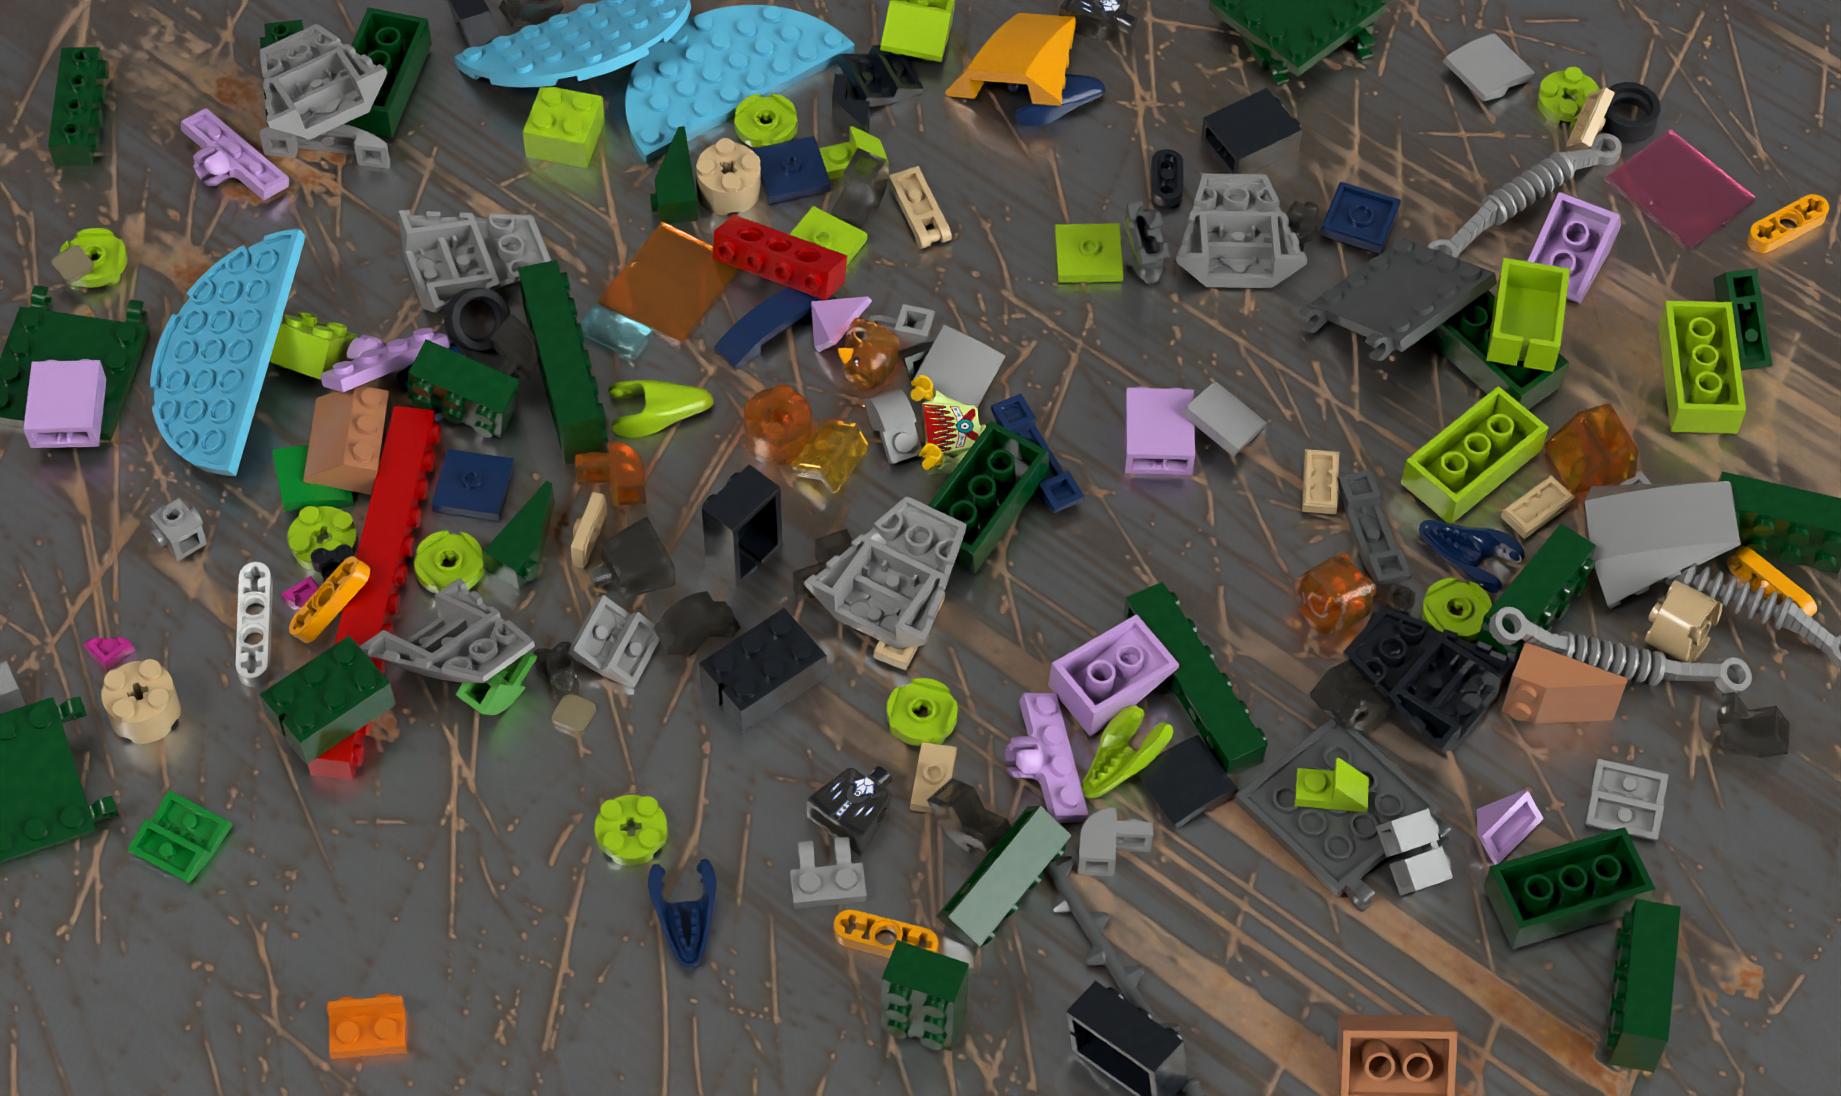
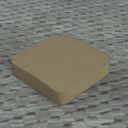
M74 245L51 260L53 268L66 283H73L94 269L92 260L78 245Z
M566 693L552 714V722L562 728L582 734L596 712V705L594 702L583 697Z

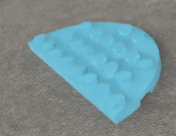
M601 0L593 4L586 3L579 6L575 11L554 15L548 21L541 24L525 26L520 32L509 36L496 37L491 43L480 47L467 48L462 54L454 56L457 68L473 79H478L479 77L489 78L491 84L499 86H554L559 79L577 76L578 81L586 80L617 70L649 54L648 48L657 42L666 43L684 25L691 11L690 0Z
M738 5L714 9L687 19L679 31L666 43L657 42L649 47V54L638 60L631 73L626 91L625 109L632 142L639 155L647 164L667 153L678 127L685 126L687 142L734 118L737 106L745 98L759 93L761 97H771V93L779 94L834 65L842 54H854L855 44L839 30L816 17L778 6Z
M300 229L284 230L265 235L264 241L249 248L242 245L214 264L188 290L186 294L189 296V299L183 305L178 315H171L159 340L150 378V387L154 389L155 405L152 406V412L155 422L163 438L176 453L194 466L207 472L226 476H236L305 241L306 235Z

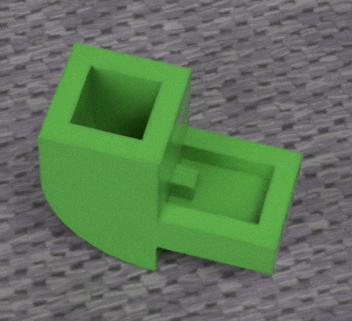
M528 651L484 683L463 682L456 696L481 714H499L511 706L526 687L521 683L538 656Z

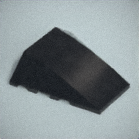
M1383 606L1343 651V656L1440 753L1457 749L1496 703L1515 670L1520 656L1511 652L1508 655H1504L1491 650L1492 646L1480 641L1474 644L1457 638L1458 633L1444 629L1443 632L1427 627L1428 622Z

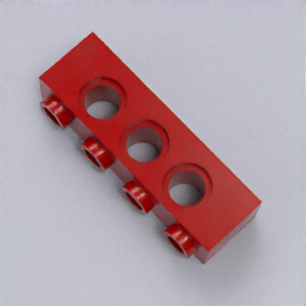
M734 214L714 230L712 259L823 300H827L845 283L847 255Z

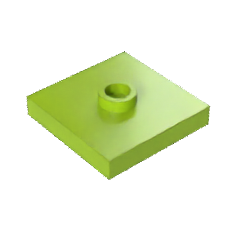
M812 206L790 233L792 236L847 255V265L867 241L866 232L815 206Z
M1120 223L1055 224L1058 283L1123 282Z

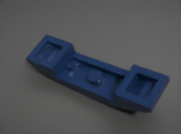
M787 287L772 295L742 317L714 346V351L736 371L761 354L762 344L805 315L812 319L811 302L822 301L823 299ZM832 294L827 300H833L837 298Z
M1020 393L991 405V411L996 423L1049 451V473L1039 483L1035 491L1043 503L1056 513L1084 501L1085 496L1071 473L1063 471L1037 429V418L1022 394Z

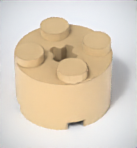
M729 138L718 140L716 144L708 147L700 154L696 163V189L698 199L704 208L718 215H727V213L738 212V214L746 212L756 204L759 199L761 186L759 156L750 148L734 143Z
M1675 580L1667 592L1665 602L1663 604L1656 603L1650 612L1648 621L1652 622L1653 625L1645 637V642L1680 661L1693 663L1711 639L1707 634L1711 625L1717 626L1722 612V604L1698 590Z
M146 659L144 661L129 662L109 671L104 677L101 693L102 703L111 727L121 738L123 736L131 739L132 742L138 744L155 742L168 735L172 730L171 726L180 717L181 705L170 674L165 668L160 666L158 661Z

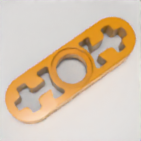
M1809 194L1755 222L1751 226L1747 237L1749 247L1758 253H1769L1822 225L1829 211V203L1820 195ZM1780 220H1792L1797 227L1786 228L1780 223Z
M1741 546L1727 558V566L1730 572L1744 584L1747 581L1750 582L1751 590L1756 592L1760 586L1764 587V599L1767 600L1773 592H1777V604H1781L1788 596L1792 598L1791 602L1795 603L1798 609L1801 608L1810 617L1817 612V605L1807 592L1752 549Z
M354 556L346 558L294 615L289 625L290 634L304 643H310L315 640L364 586L370 575V567Z
M852 909L840 912L834 920L835 939L844 947L890 958L896 941L903 942V935L907 936V942L905 943L918 946L920 941L927 942V948L924 949L938 953V938L928 928ZM850 923L856 924V929L851 934L845 933V928ZM867 926L871 927L869 932V940L865 939V933H867ZM889 930L897 938L890 945H882L875 937L880 931Z

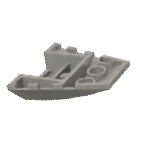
M319 24L308 27L259 50L261 70L264 77L263 88L266 93L265 107L268 112L267 123L269 128L307 139L317 137L368 113L387 75L385 67L380 64L374 65L371 58L365 54L360 56L356 53L354 47L348 43L343 45L337 36Z
M1202 174L1193 210L1190 212L1188 226L1184 232L1176 262L1204 286L1273 288L1307 265L1308 259L1305 252H1301L1299 248V240L1296 234L1292 233L1288 226L1289 219L1286 213L1282 212L1279 207L1280 201L1267 174Z
M398 210L404 260L421 306L425 310L437 312L445 309L451 298L464 289L486 288L495 290L520 281L519 267L551 261L533 215L489 214V218L474 217L473 213L460 212L459 217L440 216V212L426 211V215H410V210Z
M1729 481L1591 486L1585 499L1590 542L1596 545L1592 559L1596 561L1594 567L1610 609L1621 604V599L1633 593L1637 596L1649 590V585L1666 577L1670 580L1680 575L1682 569L1694 563L1700 565L1741 545L1732 486Z
M906 496L874 523V528L867 534H860L851 542L852 546L839 557L835 555L826 563L824 570L816 576L813 574L804 581L805 586L835 619L889 646L898 649L926 645L967 524Z
M461 578L435 594L439 618L418 633L404 640L382 630L359 646L368 657L436 679L465 683L486 682L535 647L534 641L510 620L504 621L501 618L500 612L495 607L485 605L481 595L476 591L470 592L467 589L466 583Z

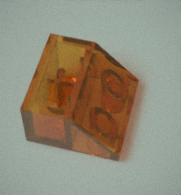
M1611 403L1579 411L1545 442L1544 448L1572 495L1588 491L1591 486H1605L1633 478L1636 475L1639 449Z

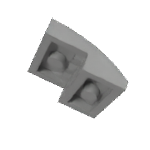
M1495 33L1465 44L1446 56L1443 61L1482 101L1504 97L1509 87L1530 82L1535 73Z
M943 325L913 380L919 375H925L932 381L933 388L945 396L978 408L1005 355L960 331Z
M1216 381L1203 390L1182 413L1185 418L1233 457L1245 445H1248L1267 425L1266 421Z
M602 595L596 599L567 654L597 673L633 688L641 677L664 630L638 611L629 614L608 597Z
M1597 759L1585 825L1608 831L1626 827L1630 836L1657 842L1669 774Z

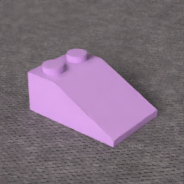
M1558 192L1527 262L1570 268L1566 299L1581 304L1607 258L1622 225L1620 215Z
M1136 614L1054 661L1051 664L1048 686L1057 694L1060 701L1088 735L1091 736L1107 727L1112 718L1122 709L1130 705H1136L1176 671L1179 668V663Z

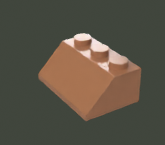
M360 385L345 392L335 391L316 398L303 482L371 495L378 471L389 391Z
M1338 1015L1336 1051L1339 1096H1454L1458 1031L1451 1016Z

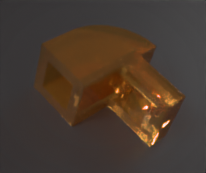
M609 442V453L589 452L587 454L575 455L578 485L610 483L612 506L646 504L644 464L640 455L633 448L623 443Z

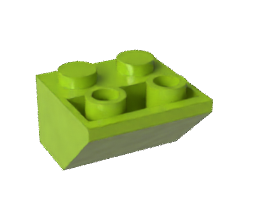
M890 0L880 50L891 52L895 55L903 54L926 61L942 62L952 27L955 0Z
M298 312V315L294 316L284 315L269 362L322 380L321 373L333 369L334 364L345 360L349 345L358 335L348 332L347 326L343 324L317 321L318 317L311 313Z

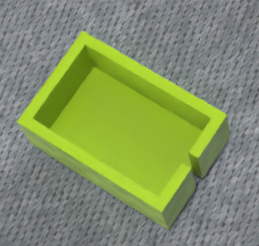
M1503 258L1496 287L1486 361L1517 366L1518 361H1524L1523 367L1554 372L1561 346L1570 268Z

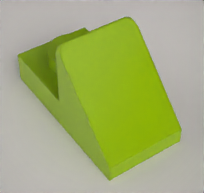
M853 126L849 127L850 142L819 148L830 180L889 167L881 140Z
M1336 758L1333 771L1297 768L1294 806L1367 813L1369 777L1340 758Z

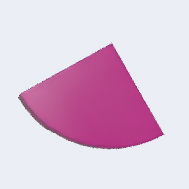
M309 576L281 593L282 599L290 607L299 610L318 590L319 585Z
M95 637L83 644L85 650L106 671H109L135 651L134 645L123 637L104 639Z

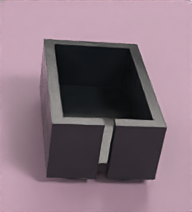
M750 464L740 473H734L727 481L726 486L717 494L710 495L702 506L706 565L736 588L757 569V564L739 551V547L762 564L783 545L780 486Z
M783 608L699 663L700 684L719 706L723 704L725 714L743 733L827 678V655L789 612Z
M1095 980L1066 1011L1068 1027L1071 1031L1069 1034L1072 1051L1134 1095L1174 1096L1188 1081L1184 1041L1181 1035L1170 1027L1165 1029L1155 1022L1145 1009L1133 1007L1124 1000L1123 996L1112 987L1106 988Z

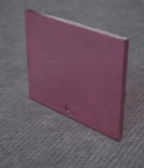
M1671 129L1642 151L1637 152L1635 156L1605 178L1609 185L1689 250L1718 228L1725 226L1726 222L1748 207L1756 198Z

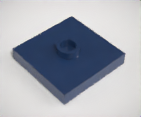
M815 136L753 149V152L760 158L761 181L769 204L831 191V182Z
M1340 182L1321 226L1320 236L1381 254L1400 209L1401 200Z
M447 449L431 503L432 511L499 521L515 466L514 458Z

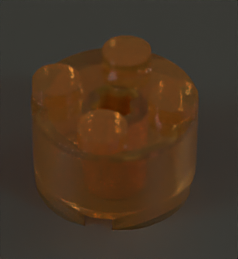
M778 384L774 388L762 390L744 405L745 441L750 454L766 464L767 461L778 462V465H788L800 460L807 453L812 439L811 408L808 401L800 393L792 390L789 385Z
M1340 553L1298 576L1294 583L1295 597L1298 595L1301 597L1303 605L1299 607V610L1308 624L1323 635L1330 632L1333 633L1332 636H1336L1371 613L1373 606L1372 596L1376 594V587L1370 578L1363 576L1347 554Z

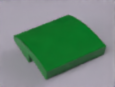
M309 445L272 450L285 512L317 505L319 507L328 506L338 509L354 506L352 491L303 482Z
M168 790L151 821L145 818L127 851L190 883L219 848L233 824Z

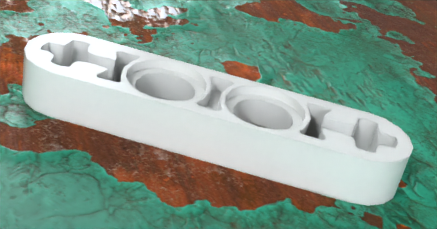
M261 562L248 563L239 573L235 665L239 680L242 684L249 687L262 685L270 675L273 582L269 568ZM254 576L261 577L258 579L259 592L253 591L251 581L254 580ZM260 603L264 605L263 611L257 615H249L245 612L246 608L251 604ZM251 633L263 635L261 642L255 645H249L244 641ZM250 656L255 657L258 667L255 669V673H248V670L251 668Z

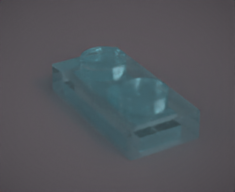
M597 303L580 322L585 337L633 360L638 357L652 338V329Z

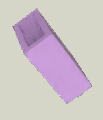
M46 360L43 362H32L23 428L30 448L99 447L107 380L100 360Z
M1143 386L1126 388L1124 406L1125 473L1193 474L1195 427L1193 423L1182 415L1185 408L1194 400L1193 389L1177 387L1160 389Z

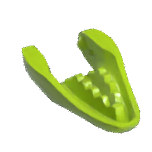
M652 379L616 382L609 386L608 389L610 397L615 399L633 398L645 394L646 406L642 413L620 417L612 422L613 431L617 435L627 438H640L657 433L681 419L707 410L714 403L711 393L703 388Z
M1130 705L1122 709L1112 718L1102 734L1096 756L1081 783L1083 796L1092 799L1100 797L1147 767L1171 740L1173 735L1172 725L1166 722L1159 723L1147 735L1139 750L1136 751L1129 747V740L1141 725L1144 718V710L1136 705Z

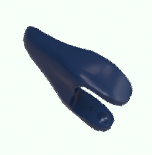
M1065 74L1066 83L1065 88L1062 89V106L1027 105L1015 111L1016 121L1024 126L1048 124L1059 119L1074 108L1099 98L1105 93V86L1100 79L1095 77ZM1006 83L1009 92L1029 91L1027 84Z
M1425 520L1419 525V533L1430 548L1461 577L1478 584L1484 590L1491 593H1498L1502 588V583L1494 575L1477 568L1481 560L1491 555H1497L1509 561L1521 563L1525 558V552L1521 544L1509 534L1499 530L1465 527L1437 520Z
M700 859V863L696 868L697 872L702 875L700 882L703 884V894L701 898L695 901L667 902L663 897L662 887H664V883L661 880L665 876V869L658 863L653 864L649 872L648 889L670 948L677 961L683 967L697 966L703 957L707 943L716 894V875L708 859Z

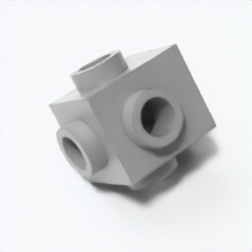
M180 498L170 504L161 506L155 513L150 515L154 528L150 531L153 540L160 549L166 547L177 562L207 544L202 528L203 521L199 513L193 506L187 508Z

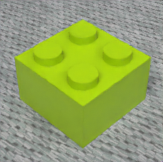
M552 86L540 87L523 130L526 157L587 169L605 122L603 97Z

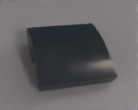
M873 45L868 54H842L837 62L843 74L848 75V82L858 100L870 101V107L900 102L917 96L924 90L905 55H895L891 52L880 50L881 45Z
M1199 735L1191 737L1162 752L1147 767L1137 772L1177 829L1206 808L1211 812L1239 791Z

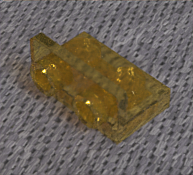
M825 419L791 465V468L796 476L822 480L828 492L836 494L863 457L869 445L857 423Z

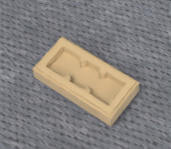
M1605 87L1588 94L1566 143V148L1571 151H1577L1591 147L1596 134L1601 131L1606 119L1604 116L1615 94L1613 91Z
M1305 449L1302 512L1336 515L1339 452Z
M1551 475L1502 510L1501 518L1525 539L1574 503L1575 496Z
M592 492L583 517H578L574 524V539L570 549L572 564L575 567L583 569L587 567L606 519L607 508L603 494Z
M921 743L910 810L946 815L957 747Z

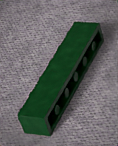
M1162 581L1127 596L1124 617L1128 620L1137 614L1179 663V668L1164 681L1200 738L1229 778L1263 763L1266 747L1268 746L1264 732L1261 728L1254 726L1250 719L1247 705L1243 700H1238L1233 693L1228 675L1225 672L1221 673L1215 664L1212 650L1208 645L1204 646L1198 638V631L1194 622L1190 618L1186 619L1177 595L1174 592H1169Z

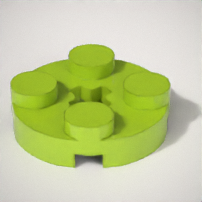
M1568 67L1565 71H1557L1548 75L1540 83L1537 100L1538 108L1550 121L1560 124V120L1571 122L1570 126H1574L1588 94L1600 88L1593 79L1583 74L1581 69ZM1564 95H1570L1575 98V101L1570 98L1565 100L1563 97Z
M760 93L753 94L741 101L736 108L735 132L741 141L753 148L790 141L798 130L795 106L790 100L779 94L771 93V97H761ZM770 118L772 119V123H769V124H762V123H760V119H763V120H769Z
M104 228L84 229L76 233L77 238L73 239L70 243L67 240L62 245L59 254L74 245H78L90 259L92 254H98L99 256L98 260L92 261L94 269L77 281L70 283L72 286L93 288L104 285L112 286L120 281V274L126 268L128 257L123 241L114 237V233Z
M307 506L299 512V516L290 525L287 541L291 554L296 558L297 562L302 567L315 571L311 561V553L315 549L324 548L332 551L339 545H348L352 548L353 554H355L358 546V534L353 518L348 512L328 506L317 508L315 506ZM321 534H328L332 538L325 539L323 544H319L316 537Z
M449 530L439 531L425 538L416 550L417 556L414 561L415 573L421 585L430 592L437 594L459 578L466 583L469 590L484 576L482 548L478 541L467 533L460 532V535L449 534ZM446 558L450 561L458 560L453 567H443V560Z
M1445 578L1437 581L1429 587L1422 602V620L1428 622L1427 627L1441 632L1444 629L1458 633L1457 638L1468 642L1478 639L1484 615L1492 607L1491 599L1486 591L1471 581L1469 584L1458 582L1459 578ZM1450 606H1454L1456 609L1463 608L1462 615L1457 616L1450 613Z
M929 678L912 679L911 684L904 685L902 688L901 685L898 686L889 696L887 720L890 732L895 738L914 746H921V743L941 745L945 738L953 732L957 723L958 705L956 699L954 701V698L949 694V689L937 680ZM921 706L927 707L930 715L924 718L917 717L913 710L919 711Z
M624 795L607 800L601 805L600 813L595 820L594 830L598 848L603 854L605 852L613 858L614 862L621 865L634 866L648 862L654 858V853L661 846L662 848L667 841L668 828L666 816L658 806V802L650 796ZM628 824H635V826L641 828L635 831L634 836H628L627 831H621Z

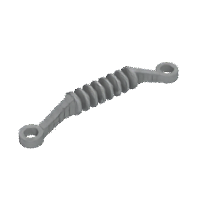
M1601 133L1595 136L1589 149L1572 152H1553L1548 158L1542 159L1539 164L1533 165L1530 170L1522 172L1521 176H1517L1511 182L1505 183L1502 189H1496L1492 195L1485 196L1482 199V207L1450 240H1435L1428 247L1458 258V255L1482 230L1484 231L1493 224L1501 225L1506 222L1507 218L1514 217L1517 212L1523 211L1526 206L1534 204L1535 200L1543 198L1545 193L1552 192L1554 187H1560L1564 181L1572 179L1574 171L1592 165L1608 166L1615 164L1619 160L1622 149L1620 140L1614 135ZM1598 147H1608L1612 150V152H1602L1598 149Z
M1696 563L1682 569L1680 575L1670 580L1666 577L1658 581L1671 585L1677 580L1690 587H1695L1701 593L1704 591L1708 592V596L1713 599L1719 596L1721 597L1722 609H1725L1733 601L1735 602V614H1738L1746 606L1748 607V619H1752L1759 611L1761 612L1762 624H1765L1771 616L1775 617V629L1780 630L1781 627L1790 629L1793 632L1799 633L1802 637H1806L1810 643L1829 656L1834 666L1841 669V652L1839 650L1841 648V635L1835 637L1830 632H1827L1823 626H1820L1818 622L1813 620L1801 608L1798 609V606L1791 602V597L1787 596L1781 604H1777V592H1773L1766 600L1763 598L1764 587L1760 586L1754 594H1750V582L1747 581L1741 589H1737V577L1733 576L1727 584H1724L1723 572L1720 571L1714 579H1710V567L1706 566L1701 574H1697Z
M1514 607L1500 609L1490 618L1489 622L1490 632L1499 643L1511 645L1522 639L1527 643L1616 675L1620 674V676L1628 678V680L1633 678V681L1636 683L1645 681L1650 686H1657L1661 680L1714 681L1722 692L1735 695L1748 688L1752 680L1749 666L1737 657H1730L1719 664L1711 665L1710 663H1680L1665 659L1662 652L1654 651L1650 653L1645 648L1638 651L1632 645L1625 648L1619 642L1612 645L1609 640L1599 642V639L1596 637H1590L1587 640L1585 635L1577 634L1574 637L1570 631H1562L1560 635L1551 634L1549 631H1545L1543 628H1539V626L1528 621L1524 614ZM1503 618L1509 619L1514 624V634L1504 629L1502 626ZM1727 668L1736 672L1738 684L1729 680Z

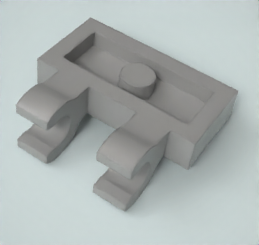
M849 837L834 838L836 865L815 867L813 841L798 842L800 869L790 870L793 909L866 902L863 863H851Z

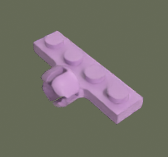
M207 108L181 121V131L202 148L193 156L195 160L193 168L198 178L204 181L205 185L217 186L228 178L235 177L262 200H266L289 187V177Z
M422 328L414 331V335L411 337L395 339L387 344L380 338L370 335H362L361 338L357 337L351 342L347 350V358L354 360L336 363L333 365V369L321 373L323 387L339 392L353 389L414 363L425 339L450 348L448 335L435 332L432 328Z
M1023 693L1019 703L1028 736H1014L1006 746L1005 763L1018 766L1007 767V771L1014 778H1033L1040 783L1047 811L1058 823L1084 822L1089 814L1057 694Z

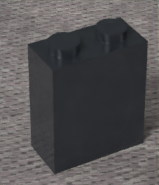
M1265 88L1203 118L1201 139L1231 174H1251L1299 151L1303 130L1299 121L1292 118L1284 109L1281 100L1274 97Z

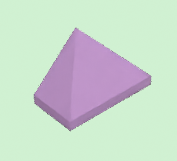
M865 296L812 301L814 347L817 351L820 352L834 346L872 300Z
M1522 790L1477 809V836L1493 864H1499L1543 820V817L1529 792Z

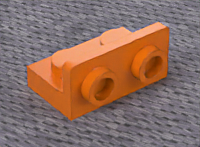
M388 993L365 999L346 996L336 1001L327 1002L329 1054L331 1059L407 1053L406 1008L402 996Z

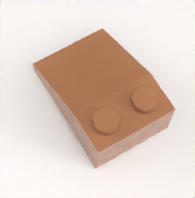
M1525 642L1513 672L1501 712L1509 714L1516 720L1528 721L1534 724L1610 721L1614 719L1628 678Z

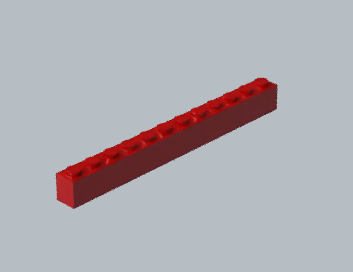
M394 406L356 555V558L370 567V575L364 586L343 608L334 645L347 636H350L358 646H361L382 630L393 634L392 616L398 615L400 609L399 587L405 586L407 580L406 558L412 557L414 551V537L412 533L414 528H419L421 522V508H419L420 500H425L427 497L428 481L425 479L427 472H432L434 468L435 454L432 452L434 444H439L441 439V424L436 423L434 410ZM369 657L384 674L386 663ZM371 722L308 763L310 775L353 780L356 767H361L363 763L364 746L361 744L363 736H368L370 733Z

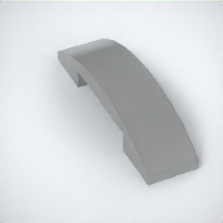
M342 124L312 139L269 127L260 131L264 155L296 158L298 149L353 154L356 155L358 165L389 169L391 165L387 143L379 137L353 126Z

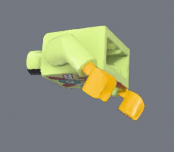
M919 375L911 382L912 386L915 387L911 391V398L914 401H921L924 398L925 403H922V426L925 446L918 455L926 458L922 462V467L928 470L929 475L942 472L951 475L988 424L980 425L977 407L963 404L945 396L933 388V383L929 377Z

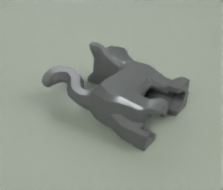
M1142 201L1129 203L1126 208L1125 226L1134 257L1129 259L1126 265L1132 266L1137 276L1142 278L1147 284H1153L1159 281L1165 269V259L1170 258L1168 242L1162 239L1160 228L1163 225L1160 211L1155 209L1143 210Z

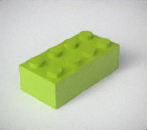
M1665 301L1658 322L1671 432L1738 434L1746 413V404L1732 302Z
M1498 386L1406 460L1401 484L1447 523L1453 524L1542 451L1549 427Z

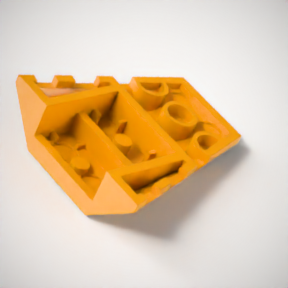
M1017 13L989 38L981 50L945 91L946 96L975 99L984 81L1027 84L1032 104L1062 106V89L1065 88L1066 83L1065 71L1066 67L1069 66L1070 59L1068 54L1069 49H1072L1076 26L1075 17Z

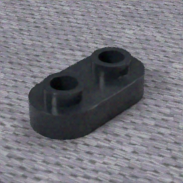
M1171 149L1157 151L1151 161L1150 194L1152 200L1162 207L1177 205L1183 196V158L1178 152Z

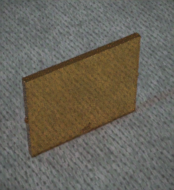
M661 222L598 299L597 303L599 306L635 323L637 326H641L681 346L741 269L712 259L713 246Z

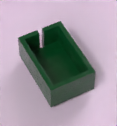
M425 339L408 372V399H411L414 405L421 409L430 410L431 408L436 410L453 423L460 424L463 422L470 425L477 433L485 437L495 436L501 439L518 405V379Z
M347 636L259 694L265 716L279 733L287 738L289 745L306 765L396 705L391 683L350 636Z
M897 940L881 979V1028L886 1029L889 1034L897 1038L919 1037L923 1045L933 1050H941L943 1048L952 1051L967 1012L969 963Z

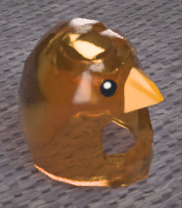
M854 318L846 334L845 347L838 348V354L842 360V374L845 380L860 391H871L881 386L892 373L897 363L900 348L898 338L881 325L870 322L865 318ZM856 332L867 334L868 337L865 343L857 338Z

